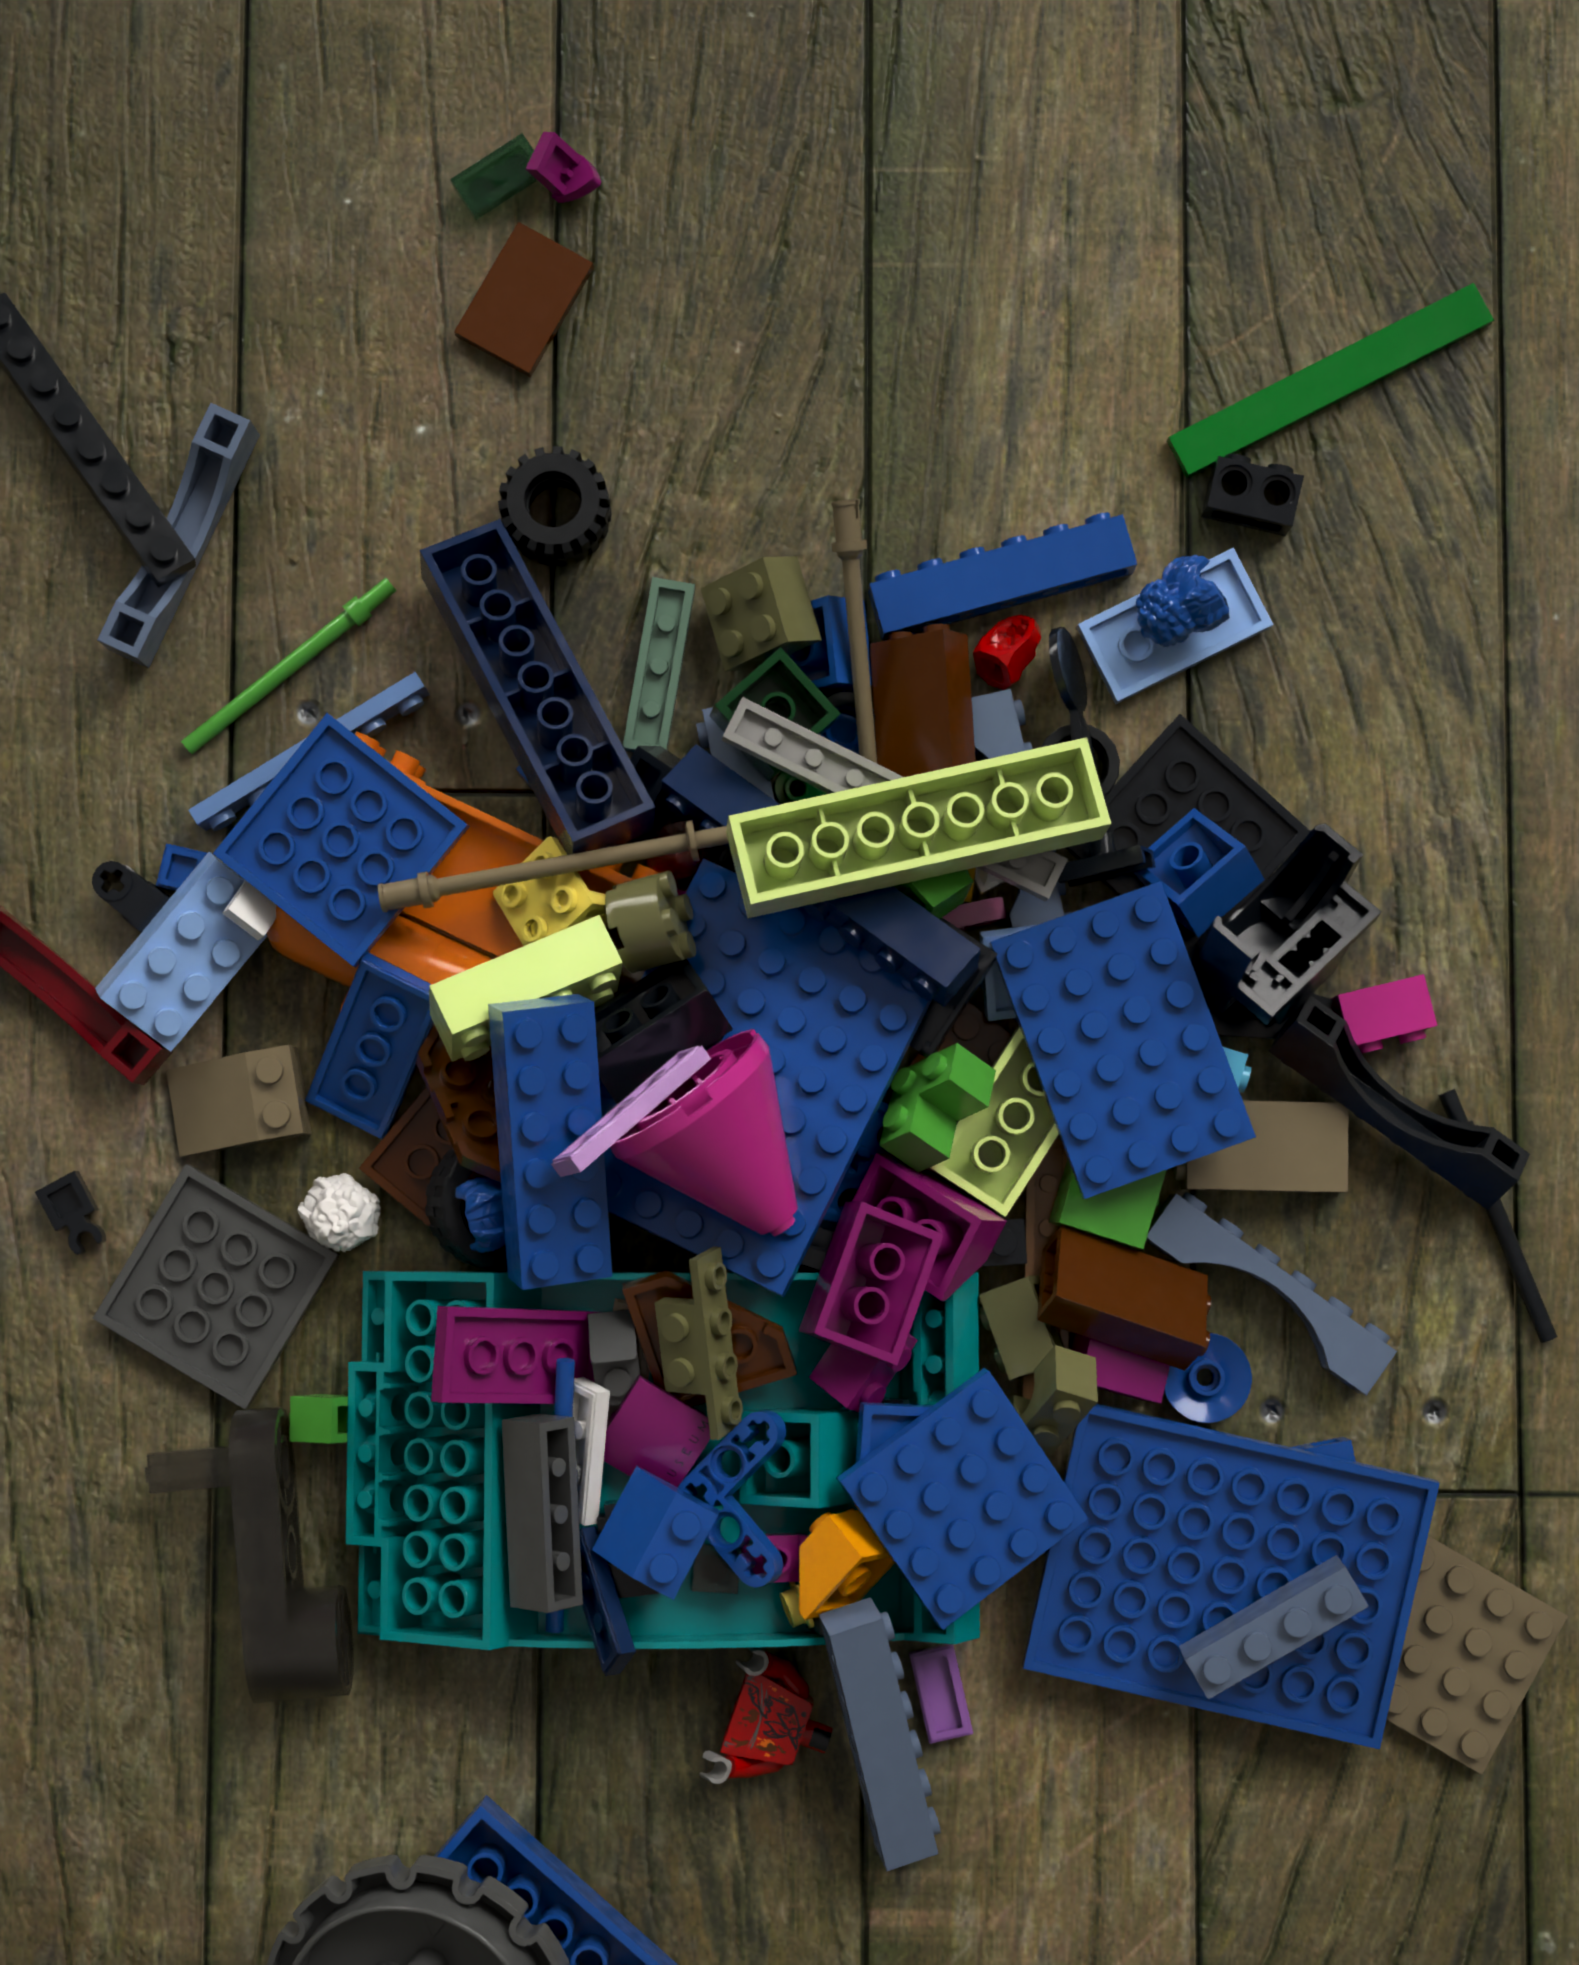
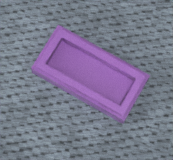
M943 1644L909 1652L929 1744L973 1734L953 1644Z

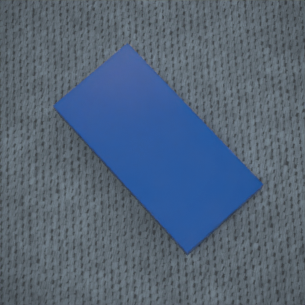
M369 952L362 957L305 1101L382 1140L391 1130L417 1068L418 1051L434 1026L430 1016L429 986L432 984Z

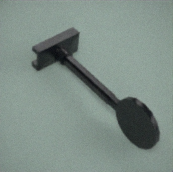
M1066 628L1051 629L1049 634L1050 661L1060 696L1070 713L1071 740L1087 737L1096 767L1090 730L1083 716V711H1085L1087 706V687L1082 662L1077 647ZM1108 829L1101 840L1088 842L1090 857L1066 862L1058 882L1061 884L1068 882L1069 887H1076L1155 868L1153 851L1142 845L1116 850L1113 833H1109Z

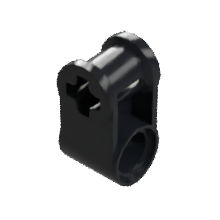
M109 861L102 863L96 868L92 877V885L98 896L121 913V916L140 932L146 928L171 898L155 884L145 880L132 868L119 862ZM123 873L120 879L121 883L125 885L121 891L115 889L108 891L112 885L107 880L109 875L120 876Z

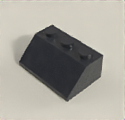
M687 959L659 967L595 1009L599 1079L615 1103L618 1104L679 1051L694 1046H703L704 1049L710 1048L719 1043L725 1034L733 1030L709 990Z

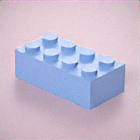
M211 852L206 854L95 988L100 999L170 1052H172L267 937L265 935L259 941L222 914L244 882V879Z

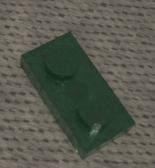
M523 133L450 179L453 188L475 220L537 181L525 170L534 149Z

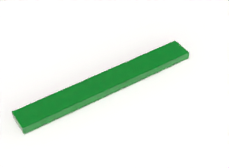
M1472 283L1169 436L1167 443L1187 479L1213 466L1218 456L1225 457L1227 454H1237L1491 325L1494 318L1477 287Z

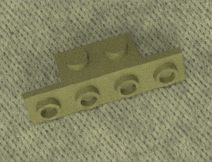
M713 1246L689 1260L694 1299L664 1297L655 1302L665 1392L705 1395L710 1439L720 1440L741 1422L743 1405L738 1395L736 1378L738 1362L736 1355L733 1353L731 1336L732 1314L728 1308L725 1286L727 1270L723 1264L721 1247Z

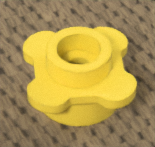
M789 1582L790 1589L779 1593L789 1623L793 1628L802 1624H807L809 1628H813V1618L804 1620L799 1613V1584L796 1585L795 1582Z

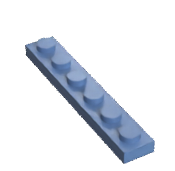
M413 672L336 720L353 734L357 731L373 737L387 727L385 721L398 713L406 716L415 712L423 706V698L430 694L417 673ZM305 739L190 808L188 811L196 824L206 831L210 828L217 831L231 824L237 818L235 813L248 805L252 806Z

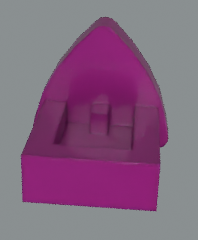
M555 132L542 133L525 170L552 193L554 200L558 203L573 201L589 194L600 186L601 179L596 168L584 156L578 154Z

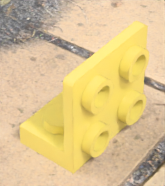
M549 836L522 863L567 855L557 838ZM578 871L500 885L493 891L494 898L523 946L597 915H600L605 927L608 926L605 909L606 894L590 891Z

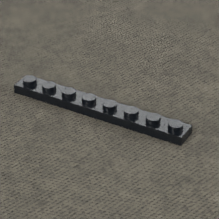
M5 292L0 294L1 367L154 583L159 588L196 567L194 556Z

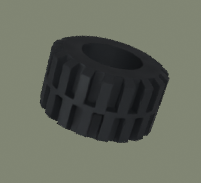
M553 446V453H545L543 447L534 449L536 456L528 459L527 455L524 454L518 458L520 466L517 469L510 466L505 473L507 483L501 482L499 489L501 501H498L502 522L515 547H519L523 555L530 560L534 556L538 558L539 564L549 566L550 561H556L558 566H567L566 560L575 558L576 563L585 559L583 553L587 550L594 553L599 548V538L605 539L608 533L607 523L611 522L612 512L605 480L601 472H597L595 464L589 458L586 461L582 460L580 452L571 449L570 454H565L563 447ZM551 487L568 488L574 491L581 499V506L577 515L570 522L559 527L543 526L534 521L530 515V508L536 496Z

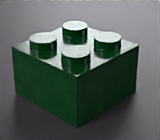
M780 647L714 705L709 716L725 733L742 697L821 736L835 723L841 713ZM740 750L768 782L781 771Z

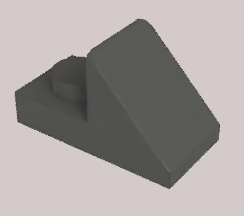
M627 1309L588 1314L590 1359L593 1365L594 1383L610 1391L609 1406L621 1405L637 1376H641L636 1328L630 1311Z

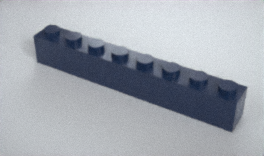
M697 744L661 780L663 803L666 809L680 820L686 818L689 821H693V824L698 827L699 831L727 826L728 816L780 805ZM729 844L723 845L725 848L730 850ZM894 886L803 906L806 912L815 920L820 922L825 920L838 929L840 936L849 945L855 948L861 946L871 953L878 965L890 974L897 972L908 980L913 990L919 996L928 1001L934 999L943 1007L978 969L979 947Z

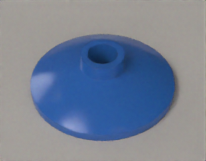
M1210 1333V1342L1205 1354L1201 1357L1198 1356L1185 1371L1170 1366L1164 1392L1173 1408L1186 1418L1202 1423L1219 1422L1234 1415L1246 1402L1252 1384L1251 1367L1245 1353L1236 1343L1222 1335ZM1203 1368L1209 1369L1212 1373V1380L1207 1385H1200L1197 1381V1373Z

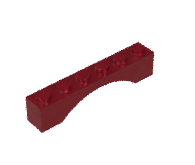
M0 905V967L58 1014L102 1058L129 1081L145 1085L173 1051L170 1052L100 999L95 989L96 986Z

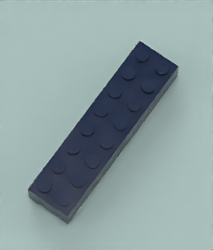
M501 519L421 549V577L567 855L618 846L654 831L656 807Z

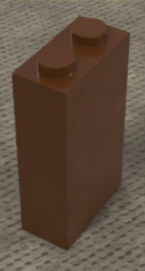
M932 624L924 626L923 633L913 635L912 632L907 631L892 632L887 634L886 641L871 643L870 655L877 764L903 777L976 762L967 634L951 631L948 624Z
M1062 1224L1043 1248L1037 1320L1185 1371L1198 1356L1201 1357L1205 1354L1210 1342V1332L1206 1330L1207 1315L1211 1307V1296L1207 1294L1208 1275Z

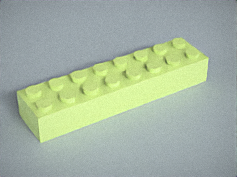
M1086 737L728 816L726 835L747 918H752L1101 840L1110 827L1111 820Z

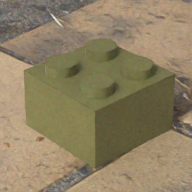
M797 556L761 557L701 588L725 672L755 670L780 647L789 656L822 640Z

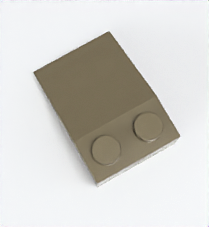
M284 1045L166 1070L179 1157L312 1135L297 1047Z

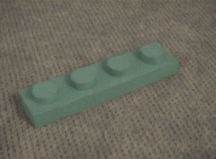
M652 577L623 740L625 751L634 752L637 746H661L668 751L696 590L695 584Z

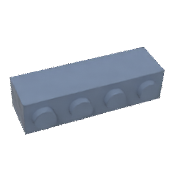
M1335 1555L1183 1643L1179 1648L1187 1665L1209 1700L1363 1611L1369 1605L1346 1566Z

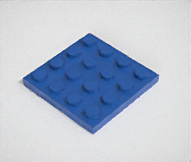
M326 713L213 852V855L356 968L360 964L362 957L368 954L404 909L399 908L383 912L379 901L377 885L417 878V873L425 871L431 875L470 826L335 718Z
M985 1368L836 1478L936 1625L942 1630L1089 1519L991 1372Z

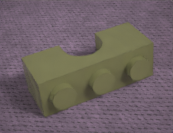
M1057 1345L1050 1350L1034 1369V1390L1031 1400L1017 1395H1013L1009 1399L1048 1458L1098 1403L1096 1357Z

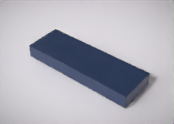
M596 1526L581 1528L579 1532L583 1611L605 1676L620 1674L636 1653L607 1560L592 1550L599 1537Z

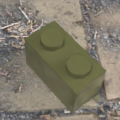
M1039 1275L1027 1276L979 1294L982 1305H979L981 1322L987 1331L991 1330L997 1345L993 1349L996 1364L1001 1373H1007L1009 1380L1033 1374L1034 1369L1055 1345L1064 1347L1058 1327L1037 1320L1040 1289Z

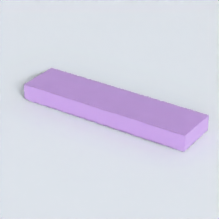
M694 1046L676 1053L553 1159L551 1165L559 1176L564 1177L582 1172L704 1066L711 1057L703 1046Z

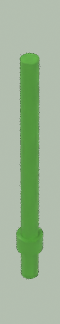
M385 577L359 599L357 596H354L342 606L345 609L342 613L181 741L183 745L193 755L355 624L360 627L372 617L370 612L397 590Z

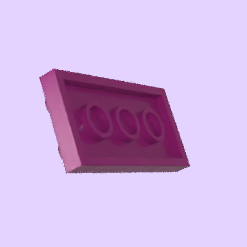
M438 1306L431 1401L439 1403L555 1404L557 1359H574V1378L585 1377L594 1382L593 1365L590 1359L588 1314L600 1312Z

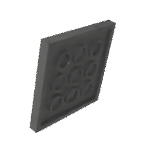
M185 1164L92 1319L246 1410L250 1407L341 1254L331 1248L327 1249L324 1245H321L296 1227L195 1167Z

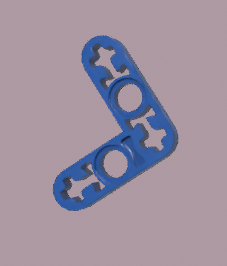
M769 1410L753 1412L744 1417L683 1479L678 1487L696 1497L697 1490L694 1486L700 1487L705 1485L707 1491L704 1494V1498L708 1502L707 1504L713 1507L723 1505V1509L719 1510V1515L706 1539L739 1579L747 1586L754 1588L763 1587L778 1580L782 1574L783 1560L778 1549L732 1495L785 1441L786 1426L783 1419L777 1413ZM756 1423H768L770 1428L766 1434L770 1440L757 1441L750 1448L743 1443L751 1441L759 1433ZM728 1450L735 1451L741 1458V1470L734 1477L729 1476L722 1468V1457ZM727 1516L734 1518L740 1527L739 1537L734 1543L727 1542L720 1533L721 1522ZM752 1540L753 1544L746 1547L748 1552L738 1555L736 1551L746 1546ZM764 1556L767 1560L763 1566L766 1573L755 1574L753 1568L756 1565V1561L753 1557Z

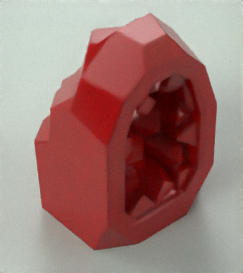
M1024 615L1008 617L999 621L980 639L973 651V658L977 674L988 685L1006 690L1019 681L1023 670L1036 656L1035 649L1042 638L1036 620Z

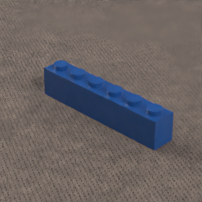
M1109 512L1100 513L1085 519V525L1069 529L1068 524H1060L1044 530V536L1027 540L1025 535L1016 536L1001 542V548L985 552L984 547H976L961 552L959 554L960 559L943 563L941 558H936L917 565V571L901 575L900 570H891L875 577L876 582L869 583L868 594L881 640L886 641L887 634L892 632L907 631L915 634L923 632V627L927 625L952 624L1133 574L1137 561L1123 514L1111 517Z

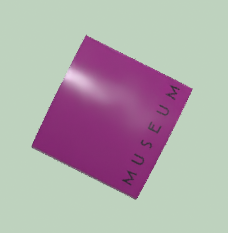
M638 1375L616 1413H612L607 1422L604 1461L630 1477L636 1466H639L678 1487L710 1440L708 1415Z

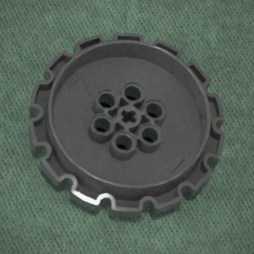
M387 1855L354 1864L345 1875V1882L333 1875L315 1887L293 1912V1918L296 1922L289 1921L278 1934L270 1952L267 1965H570V1962L550 1927L546 1923L531 1924L525 1917V1912L529 1907L528 1903L497 1879L487 1876L481 1883L469 1879L467 1875L468 1868L465 1864L446 1858L420 1855L412 1867L408 1868L402 1864L397 1855Z

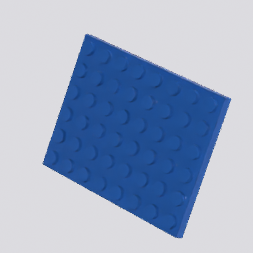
M703 858L685 893L688 895L693 909V919L687 921L688 931L692 934L696 946V955L687 960L733 1028L732 1031L724 1035L721 1041L740 1032L754 1029L769 1046L798 1209L793 1215L795 1222L790 1228L777 1236H772L770 1232L760 1235L617 1159L610 1147L604 1152L608 1212L695 1255H699L713 1246L721 1247L722 1260L726 1270L784 1298L931 1001L919 996L911 987L910 982L897 972L890 974L882 969L875 961L874 956L861 946L855 948L849 945L840 936L838 929L825 920L823 922L815 920L806 912L803 906L747 918L737 874ZM659 967L646 970L642 978L646 977ZM599 1079L603 1117L617 1104Z
M1096 1404L1074 1429L1063 1478L1064 1483L1089 1519L1047 1550L1022 1662L1023 1669L1380 1749L1440 1483L1435 1479ZM1337 1555L1346 1566L1369 1607L1208 1700L1187 1665L1179 1646Z

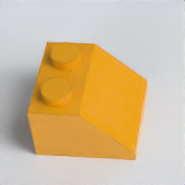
M851 1508L836 1514L827 1512L818 1517L809 1527L811 1534L799 1546L800 1615L804 1620L819 1617L818 1614L860 1601L895 1564L858 1510Z

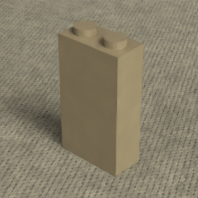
M1243 1101L1256 1138L1173 1167L1174 1179L1181 1180L1182 1190L1348 1192L1349 1109L1340 1103Z

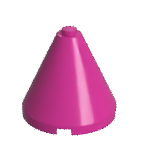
M754 1029L733 1035L707 1049L706 1052L711 1059L610 1146L617 1159L756 1233L764 1235L770 1232L772 1236H777L794 1224L795 1218L793 1215L797 1211L798 1205L770 1049L761 1035L756 1033Z

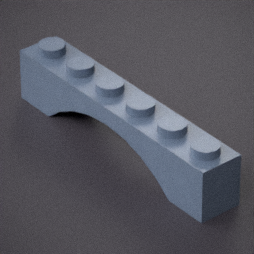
M210 403L192 440L182 480L167 516L171 526L194 556L196 567L158 588L145 568L141 566L128 587L115 601L97 639L109 651L147 668L150 667L260 436L249 419Z
M1011 689L972 697L975 757L981 761L1033 749L1030 741L1023 742L1020 726L1026 725L1024 709L1020 699L1013 700ZM1057 881L1050 898L1046 902L1018 888L1015 902L1007 916L1008 919H1006L1008 928L1038 925L1071 913H1064L1060 896L1066 895L1065 883L1061 884Z
M1185 1192L1182 1197L1176 1193L1170 1194L1152 1219L1146 1242L1175 1263L1203 1262L1224 1265L1245 1272L1271 1287L1289 1303L1304 1323L1315 1345L1321 1367L1355 1392L1367 1396L1397 1352L1387 1344L1390 1336L1369 1322L1365 1327L1350 1318L1354 1312L1350 1307L1333 1296L1328 1301L1314 1292L1317 1284L1297 1270H1294L1292 1275L1288 1274L1277 1266L1281 1259L1261 1244H1258L1253 1249L1240 1239L1244 1234L1242 1230L1224 1218H1221L1219 1223L1204 1214L1207 1206L1190 1193Z

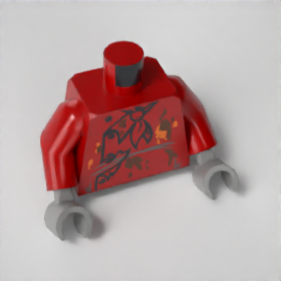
M759 1647L748 1648L754 1653L749 1661L741 1662L739 1659L736 1660V1664L746 1674L721 1742L720 1752L726 1755L721 1756L710 1750L705 1751L703 1758L715 1762V1765L709 1773L700 1772V1777L711 1783L721 1784L727 1778H753L778 1772L784 1765H793L800 1745L823 1754L825 1753L833 1728L809 1719L814 1705L813 1698L809 1695V1685L790 1661L764 1652Z

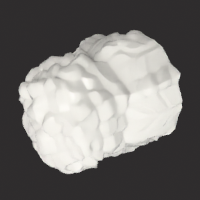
M342 1173L328 1178L318 1177L314 1179L313 1187L308 1191L304 1202H300L298 1206V1214L305 1223L309 1237L324 1245L327 1249L332 1248L337 1252L340 1250L346 1252L351 1251L378 1234L379 1227L377 1223L381 1207L379 1205V1197L375 1193H371L367 1188L362 1187L351 1175Z

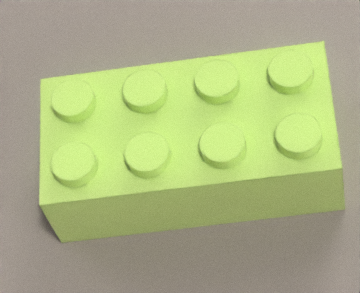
M597 915L430 985V1016L451 1061L453 1062L460 1058H464L465 1061H471L483 1056L490 1050L491 1038L488 1004L580 994L594 1001V1007H598L612 999L614 993L618 992L623 962L600 915Z
M1019 1025L992 1066L996 1073L989 1107L958 1121L950 1158L928 1168V1170L1000 1217L1007 1216L1059 1135Z

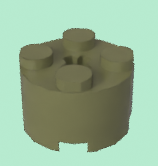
M670 870L612 886L613 890L606 892L605 909L609 929L617 927L618 935L624 945V948L617 950L624 967L630 973L678 962L696 955L695 942L687 926V921L693 919V909L687 894L678 895L676 882Z

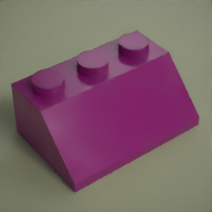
M876 1153L853 1201H862L944 1234L925 1287L927 1292L941 1301H946L987 1261L1007 1222L926 1169L918 1173L894 1155L887 1153Z
M862 1201L845 1202L799 1332L835 1346L898 1366L944 1234Z

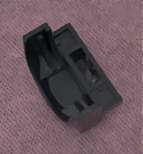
M1326 823L1316 825L1286 861L1248 900L1223 923L1222 918L1217 916L1199 939L1200 963L1195 974L1204 998L1222 1013L1238 1000L1266 1025L1272 1020L1280 1025L1335 972L1349 946L1381 914L1377 907L1348 884L1363 854Z

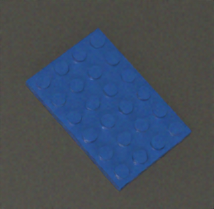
M1161 881L989 943L991 950L997 953L996 963L1083 1199L1256 1138Z

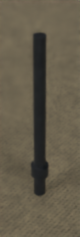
M1455 1089L1438 1095L1448 1119L1475 1125L1473 1120L1468 1121ZM1499 1199L1488 1210H1485L1540 1343L1553 1340L1558 1336L1502 1201Z

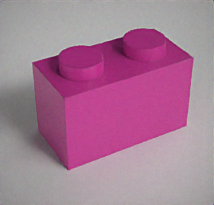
M1424 974L1329 998L1333 999V1012L1347 1021L1353 1040L1362 1054L1383 1049L1382 1040L1396 1036L1399 1037L1400 1044L1426 1038L1425 1029L1438 1026Z

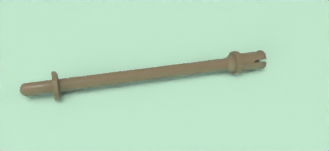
M860 499L832 501L836 542H832L831 545L832 552H837V556L842 560L859 755L877 763L859 559L863 554V550L867 549V539H862Z
M686 821V833L443 878L429 875L427 871L417 873V878L378 884L379 901L383 912L422 904L425 909L434 907V902H437L441 896L690 851L692 860L700 861L698 849L729 844L726 835L727 826L694 831L693 821Z

